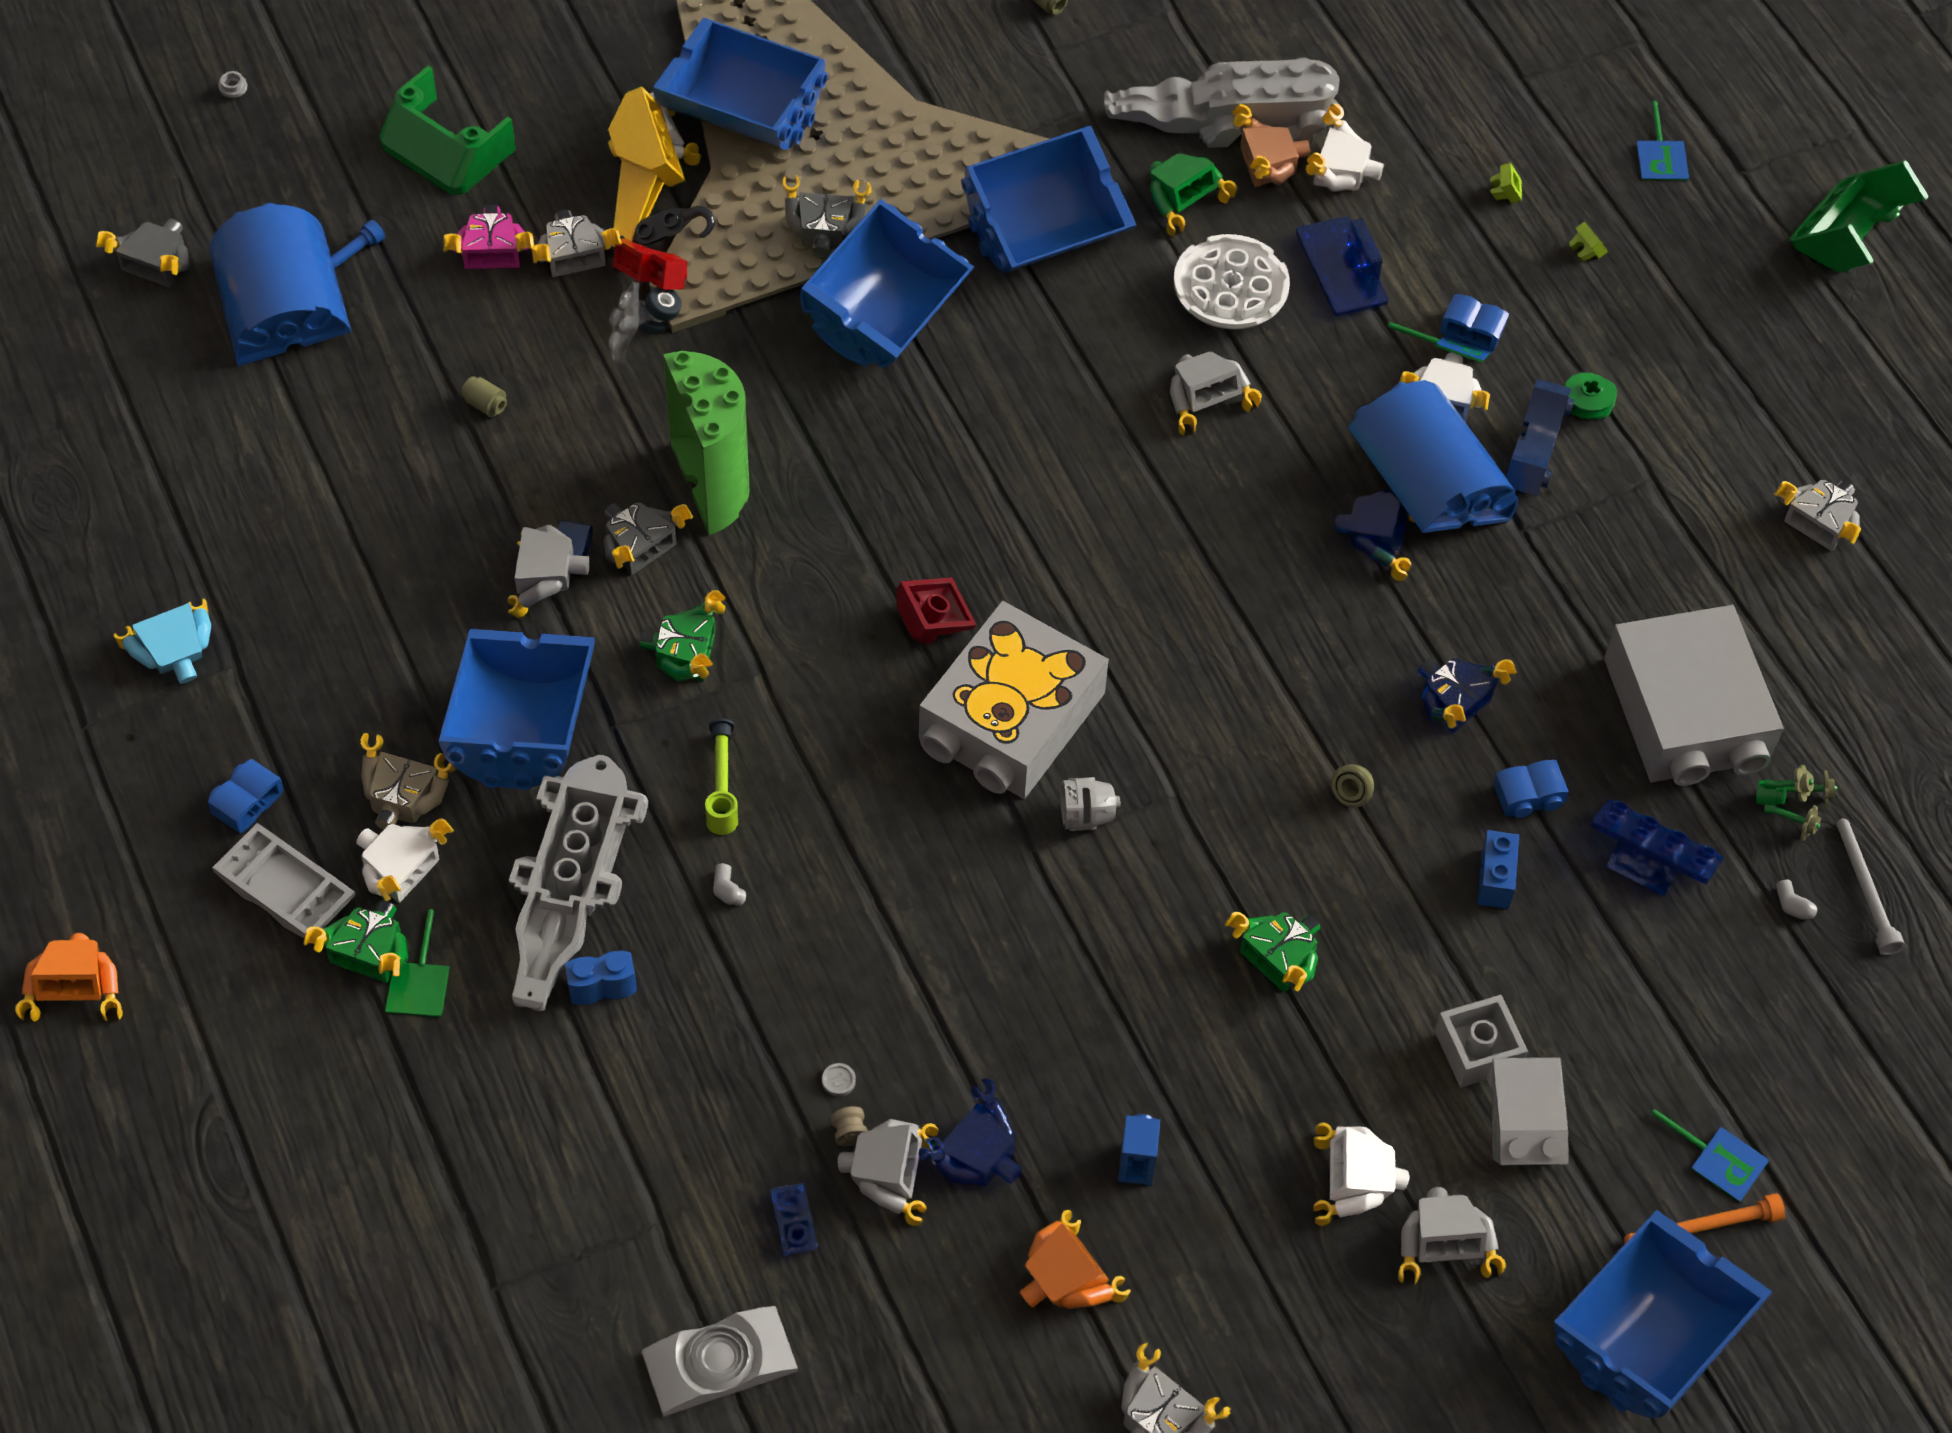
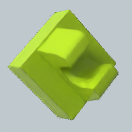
M1511 162L1501 165L1500 173L1490 178V182L1494 186V189H1491L1495 200L1508 198L1511 204L1522 201L1521 178Z
M1585 221L1575 228L1578 233L1569 242V245L1574 251L1580 246H1584V249L1577 254L1582 261H1586L1594 256L1600 259L1608 252Z

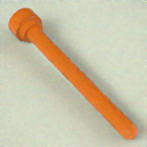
M1774 1193L1763 1196L1762 1200L1757 1201V1205L1676 1224L1690 1234L1758 1218L1772 1223L1785 1219V1207L1780 1195ZM1635 1233L1627 1234L1624 1238V1243L1626 1244Z

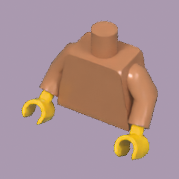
M1243 104L1238 105L1232 111V114L1236 116L1233 119L1234 125L1236 127L1243 125L1240 149L1254 187L1267 183L1282 184L1296 173L1298 158L1310 156L1308 140L1293 142L1288 128L1261 124L1251 117L1250 109Z

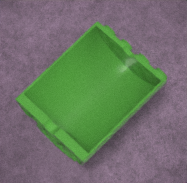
M687 351L663 354L670 445L686 482H693L697 485L692 489V497L708 535H711L733 523L739 517L740 510L749 498L745 391L736 373L725 363L714 357Z

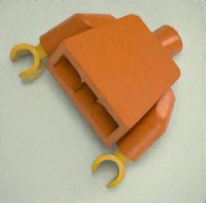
M74 933L70 936L69 940H53L49 942L44 952L27 964L22 987V994H25V997L15 1007L17 1015L22 1020H24L25 1011L32 1008L30 1018L34 1022L40 1018L41 1011L34 1003L35 996L36 1001L101 1000V995H105V1001L102 1002L100 1008L104 1020L107 1021L106 1012L112 1007L117 1008L119 1020L122 1018L123 1011L121 1005L115 998V994H118L116 967L106 953L99 952L98 943L94 940H89L85 934Z
M1070 1210L1062 1213L1061 1221H1055L1036 1233L1028 1254L1029 1260L1025 1264L1035 1280L1020 1291L1023 1298L1032 1308L1047 1296L1058 1307H1066L1068 1309L1095 1306L1110 1300L1118 1303L1126 1300L1131 1290L1121 1292L1116 1288V1286L1124 1283L1125 1278L1117 1276L1110 1286L1105 1284L1109 1279L1076 1236L1080 1229L1081 1220L1072 1224L1068 1223L1072 1216Z

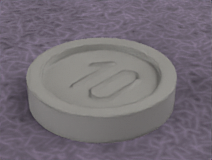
M832 1064L823 1072V1088L833 1096L847 1095L855 1087V1073L846 1064Z

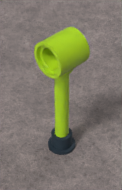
M718 718L709 723L712 740L715 742V792L707 797L705 811L708 829L714 834L726 835L733 832L738 825L737 799L728 792V742L731 740L734 723L729 719Z

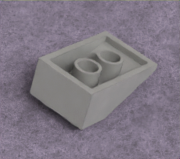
M1559 1057L1492 1058L1493 1160L1500 1165L1568 1164V1124L1561 1059Z

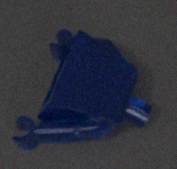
M988 1078L981 1079L986 1087L985 1093L982 1094L978 1086H972L971 1094L976 1099H983V1104L977 1103L943 1142L937 1137L925 1139L926 1143L931 1146L932 1152L923 1147L919 1149L918 1154L924 1160L933 1159V1165L952 1183L978 1184L985 1187L997 1174L1006 1182L1012 1184L1022 1171V1167L1010 1159L1014 1154L1015 1134L997 1097H992L996 1091L994 1082Z

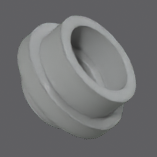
M230 71L223 74L220 78L219 90L225 97H239L247 90L246 79L238 72Z

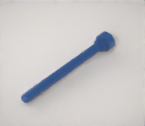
M371 219L361 227L357 238L331 256L334 269L364 246L377 245L385 239V233L376 221Z

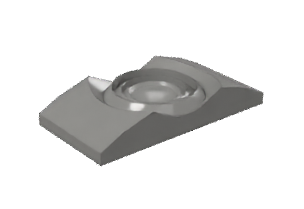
M258 823L212 867L213 871L241 897L259 905L271 914L284 928L303 938L309 927L323 929L355 896V891Z
M776 1306L737 1312L716 1324L704 1328L679 1331L642 1350L663 1417L798 1372Z

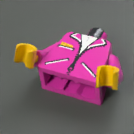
M491 204L484 207L483 214L471 215L468 225H464L457 234L444 235L443 251L452 250L456 253H461L462 250L465 269L520 267L518 252L521 249L531 248L532 250L534 241L531 232H525L519 224L512 222L510 214L501 213L500 207Z

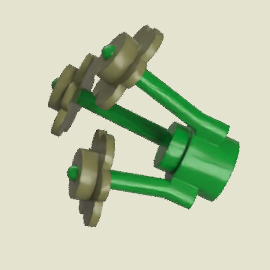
M1800 765L1794 771L1795 780H1760L1757 786L1756 802L1757 805L1765 806V813L1777 814L1803 824L1801 840L1805 841L1807 836L1810 834L1814 835L1817 829L1820 828L1821 817L1818 816V806H1813L1806 818L1777 806L1785 804L1787 792L1798 793L1801 802H1805L1811 792H1823L1824 807H1828V798H1834L1837 786L1834 779H1829L1827 770H1824L1823 785H1814L1812 774L1806 771L1805 765Z

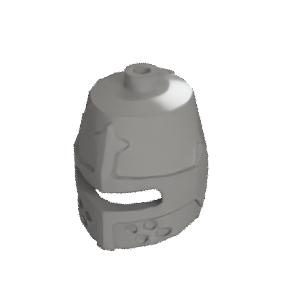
M1095 777L1070 778L1062 781L1060 809L1065 830H1094L1096 826L1114 820L1116 808H1120L1121 802L1120 797L1115 796L1113 786L1110 783L1095 781Z

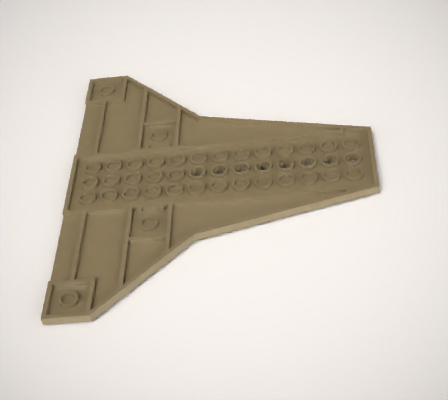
M677 0L684 43L704 17L825 59L824 72L828 73V79L824 88L820 90L814 108L816 114L812 126H806L799 145L794 144L787 150L701 121L710 172L691 207L702 206L708 208L714 216L715 225L708 236L700 238L699 234L705 230L707 225L706 219L704 217H697L691 220L681 232L676 234L666 252L673 253L686 260L688 268L684 290H674L681 299L682 307L673 320L667 321L671 332L674 333L724 316L727 310L803 285L836 250L830 249L827 257L818 258L812 254V248L804 247L802 245V238L794 234L786 221L785 198H787V192L782 186L784 176H786V185L788 187L796 186V175L799 177L800 185L796 191V197H799V192L854 196V201H856L857 195L853 191L854 182L859 180V193L866 191L867 183L869 182L872 192L864 201L867 204L865 216L882 199L896 207L909 220L918 223L923 230V236L928 239H938L970 228L968 223L970 211L966 195L961 186V179L965 178L967 166L1048 140V138L917 101L811 0ZM740 4L742 5V8H738L737 6L733 5ZM745 23H753V26L749 27ZM816 135L820 136V139L815 140L814 138L809 137ZM650 282V291L658 287Z

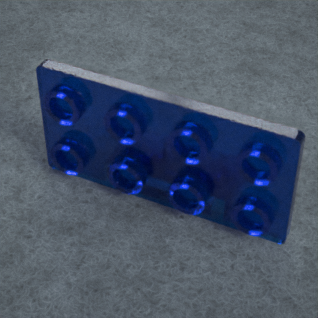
M1345 216L1297 227L1296 234L1335 316L1388 304L1389 298L1379 279L1383 259L1363 218L1351 221L1350 217Z
M1608 799L1590 825L1618 840L1606 867L1662 896H1665L1677 871L1707 885L1724 858L1713 847L1704 844L1700 845L1688 839V836L1683 832L1670 830L1660 825L1655 818L1641 815L1631 810L1626 803Z

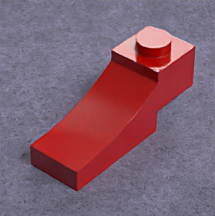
M620 238L621 245L615 244L612 267L639 282H651L663 290H684L685 279L688 275L686 260L673 253H664L644 247L626 238Z

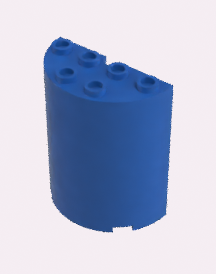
M703 17L682 46L680 57H674L654 85L653 93L655 100L667 109L787 150L794 144L799 145L806 126H812L816 114L814 108L820 90L826 85L828 73L824 72L825 59Z
M1091 125L967 166L965 178L961 179V186L966 195L970 211L968 223L972 232H976L979 237L980 251L984 257H989L992 263L1005 273L1133 230L1137 225L1118 183L1112 180L1110 166Z
M880 199L801 288V306L803 312L809 313L815 323L812 325V328L837 353L862 366L867 367L870 363L878 364L879 368H884L891 365L968 276L974 266L963 256L957 255L946 247L941 240L937 238L928 239L923 236V230L918 223L909 220L896 207Z
M266 203L259 207L235 213L232 218L227 220L216 231L210 243L209 253L237 366L284 353L291 344L297 343L304 347L351 332L324 229L318 219L312 214L293 206Z
M1427 380L1407 384L1400 382L1369 405L1362 406L1356 411L1355 418L1348 426V429L1422 533L1456 529L1466 522H1470L1472 526L1509 522L1518 505L1515 489L1437 384Z
M470 629L439 738V744L446 759L462 773L482 782L489 788L501 787L529 790L532 787L541 785L544 776L554 778L558 776L567 761L594 650L595 638L541 634L539 639L532 640L526 638L523 632Z
M1656 1210L1554 1321L1556 1334L1554 1341L1581 1373L1580 1378L1589 1389L1593 1391L1598 1390L1609 1398L1610 1403L1621 1412L1628 1410L1648 1418H1660L1670 1411L1769 1298L1772 1291L1723 1256L1721 1258L1713 1256L1706 1249L1702 1241Z

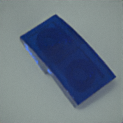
M804 1183L770 1189L783 1255L787 1256L818 1249Z

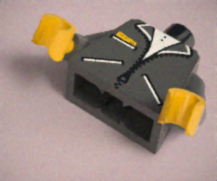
M796 175V186L788 187L786 185V176H784L782 186L787 192L785 213L788 225L795 235L802 238V245L804 247L812 248L814 256L818 258L827 257L829 250L836 249L865 217L867 204L864 201L872 192L869 182L867 183L866 191L863 193L858 192L859 180L854 182L853 191L857 195L856 201H854V196L799 192V197H796V191L800 185L799 177Z
M613 503L604 512V516L609 520L605 525L606 536L603 539L605 558L608 562L616 564L618 569L624 565L632 576L677 545L675 526H678L680 529L685 526L684 520L692 519L693 515L686 504L678 505L672 511H665L646 507L642 503H635L626 510H623L617 503Z

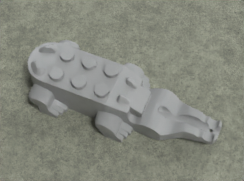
M1307 58L1221 62L1210 66L1204 72V75L1195 82H1190L1180 77H1172L1153 87H1132L1125 91L1119 90L1117 93H1109L1107 90L1104 95V104L1109 118L1143 122L1167 133H1199L1200 139H1203V143H1207L1208 148L1229 147L1242 134L1243 125L1241 127L1234 125L1233 119L1236 116L1232 114V111L1238 105L1243 104L1250 109L1251 117L1261 124L1272 127H1286L1289 129L1293 142L1308 140L1309 144H1312L1313 135L1328 126L1323 121V115L1328 112V107L1338 104L1334 97L1338 93L1339 77L1337 72L1327 63Z
M597 755L579 761L568 769L564 777L544 776L536 797L537 802L541 803L542 808H547V811L552 813L537 857L525 856L515 860L509 878V884L514 885L515 890H520L521 894L528 895L515 928L520 952L517 979L512 994L515 1006L528 1007L537 1011L545 1010L547 998L550 996L551 990L555 986L565 964L583 945L587 915L590 916L596 907L611 906L618 901L622 880L616 874L611 873L626 825L629 826L631 822L642 823L644 821L648 808V799L641 793L627 790L623 771L605 755ZM598 765L606 766L604 770L596 769Z

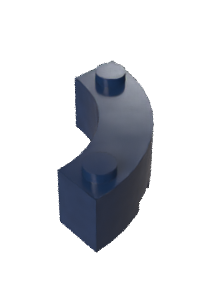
M1537 379L1523 422V426L1528 427L1527 432L1521 430L1506 475L1507 480L1515 490L1538 496L1541 487H1548L1552 471L1547 470L1563 416H1570L1575 400L1569 398L1572 388Z

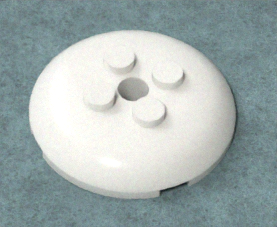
M1226 234L1208 237L1206 242L1195 247L1191 245L1183 252L1175 267L1174 287L1184 308L1197 319L1220 328L1244 329L1266 322L1282 308L1288 296L1290 278L1286 265L1273 255L1274 250L1269 246L1249 237Z

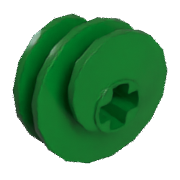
M1579 373L1566 381L1565 387L1572 388L1569 398L1575 399L1571 410L1572 415L1592 420L1607 418L1612 412L1617 398V389L1614 383L1593 373Z

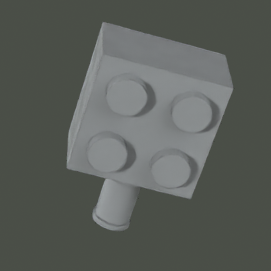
M1502 995L1440 1012L1434 1031L1460 1088L1481 1081H1487L1492 1091V1058H1526L1528 1050Z

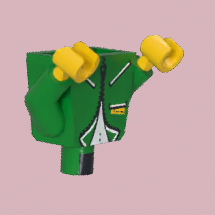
M1180 153L1164 163L1155 161L1149 169L1152 181L1150 192L1153 201L1162 217H1167V233L1172 237L1175 236L1173 225L1179 226L1182 232L1185 226L1184 218L1181 215L1174 214V211H1182L1217 187L1220 188L1217 194L1218 199L1223 203H1228L1230 196L1234 197L1237 190L1234 182L1222 179L1224 176L1214 166V163L1207 158H1196Z
M712 590L705 597V602L675 615L665 616L660 633L642 631L640 648L655 650L657 667L676 682L689 679L704 682L709 674L707 668L713 665L710 660L715 637V620L712 615L713 611L716 614L724 613L725 606L721 601L725 600V596L718 590Z
M385 900L378 902L374 912L356 908L349 916L341 918L326 928H307L303 942L304 945L314 943V950L317 952H321L323 946H326L331 964L385 983L388 982L391 971H393V976H399V969L409 958L406 937L401 933L399 923L392 919L397 908Z
M1234 912L1224 925L1226 927L1231 926L1235 929L1232 933L1234 938H1239L1241 934H1245L1242 937L1240 953L1283 993L1292 983L1295 984L1294 990L1298 992L1303 984L1314 978L1318 962V956L1315 952L1318 942L1313 935L1320 930V924L1312 915L1307 914L1297 922L1285 912L1277 916L1269 915L1256 918H1247L1240 912Z

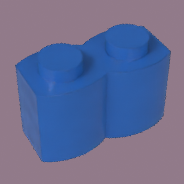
M1454 294L1443 317L1440 332L1445 336L1459 341H1467L1471 345L1492 352L1495 350L1502 335L1509 314L1498 306L1481 304L1471 296Z
M250 759L234 769L229 781L212 790L208 800L210 812L240 834L257 820L261 812L268 809L284 791L281 778L255 760Z
M1544 760L1528 766L1504 769L1496 773L1493 782L1505 816H1515L1517 818L1528 816L1535 809L1557 810L1566 802L1569 793L1557 760Z
M613 951L599 958L579 957L565 964L570 999L573 1004H592L604 997L608 999H621L637 992L630 952Z

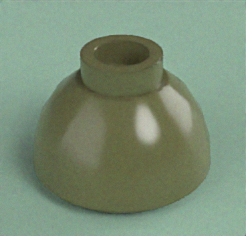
M1348 764L1334 772L1331 779V788L1334 796L1340 803L1348 807L1357 808L1365 805L1372 797L1374 780L1366 768L1357 764Z

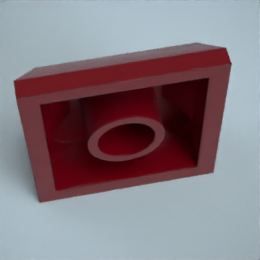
M952 577L901 581L896 589V607L910 635L920 643L930 644L936 640L938 635L974 629L977 625Z

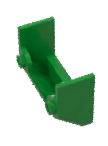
M427 66L396 92L380 133L381 147L385 152L452 195H461L468 192L516 150L512 119L506 117L489 133L480 127L471 126L464 128L457 135L453 134L421 113L437 99L433 69Z
M1906 160L1856 173L1842 179L1833 187L1791 235L1790 241L1796 250L1834 272L1841 271L1845 273L1853 268L1871 264L1874 261L1861 240L1875 223L1882 221L1885 223L1891 222L1900 215L1899 211L1904 205L1924 201L1929 196Z

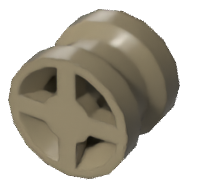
M845 1107L831 1115V1123L837 1130L835 1141L839 1146L856 1145L858 1135L868 1131L862 1122L865 1119L862 1108Z

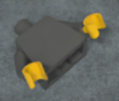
M168 219L163 227L145 222L137 230L122 237L115 236L113 233L106 231L98 233L96 247H105L104 250L107 253L116 251L122 271L170 287L178 272L186 271L189 268L188 249L184 245L183 237L180 234L183 227L175 219Z

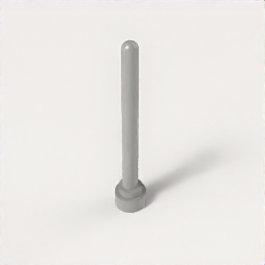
M1840 819L1837 822L1838 831L1878 929L1875 942L1881 955L1898 953L1905 947L1902 935L1894 927L1890 926L1849 821L1847 819Z

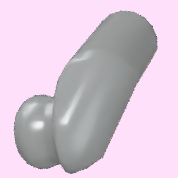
M717 864L715 866L713 887L715 896L726 904L742 905L746 899V892L730 881L731 866L728 864Z
M1781 880L1776 883L1781 907L1786 914L1808 920L1816 916V905L1810 900L1796 895L1790 880Z

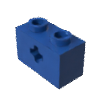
M1487 830L1481 849L1477 895L1478 905L1509 909L1516 887L1519 834Z
M1146 1114L1126 1115L1118 1182L1152 1186L1161 1119H1153Z

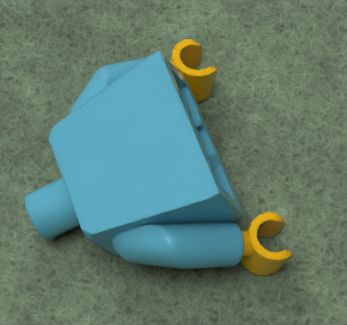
M202 599V605L194 607L190 601L185 605L133 624V631L130 626H126L125 628L128 633L125 636L120 637L116 633L113 634L118 646L126 650L132 658L147 668H157L160 674L174 669L179 683H187L197 677L192 662L202 658L201 650L205 649L209 642L211 622L208 615L207 602L205 599Z

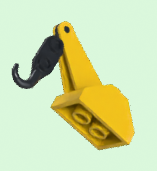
M642 86L627 92L608 129L611 140L608 141L610 150L615 157L618 156L622 161L614 228L618 229L620 238H626L642 245H651L678 234L691 220L697 217H704L707 225L699 236L700 238L708 236L714 228L715 220L712 212L706 207L669 208L648 217L663 185L671 187L685 181L661 105Z

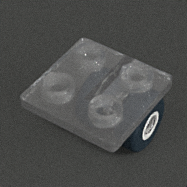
M632 282L629 289L622 292L620 303L617 308L612 309L609 324L613 325V332L609 339V348H612V360L619 361L636 333L638 326L643 332L648 334H658L669 328L667 321L673 320L682 307L681 299L674 290H663L655 287L650 291L645 301L639 300V283Z

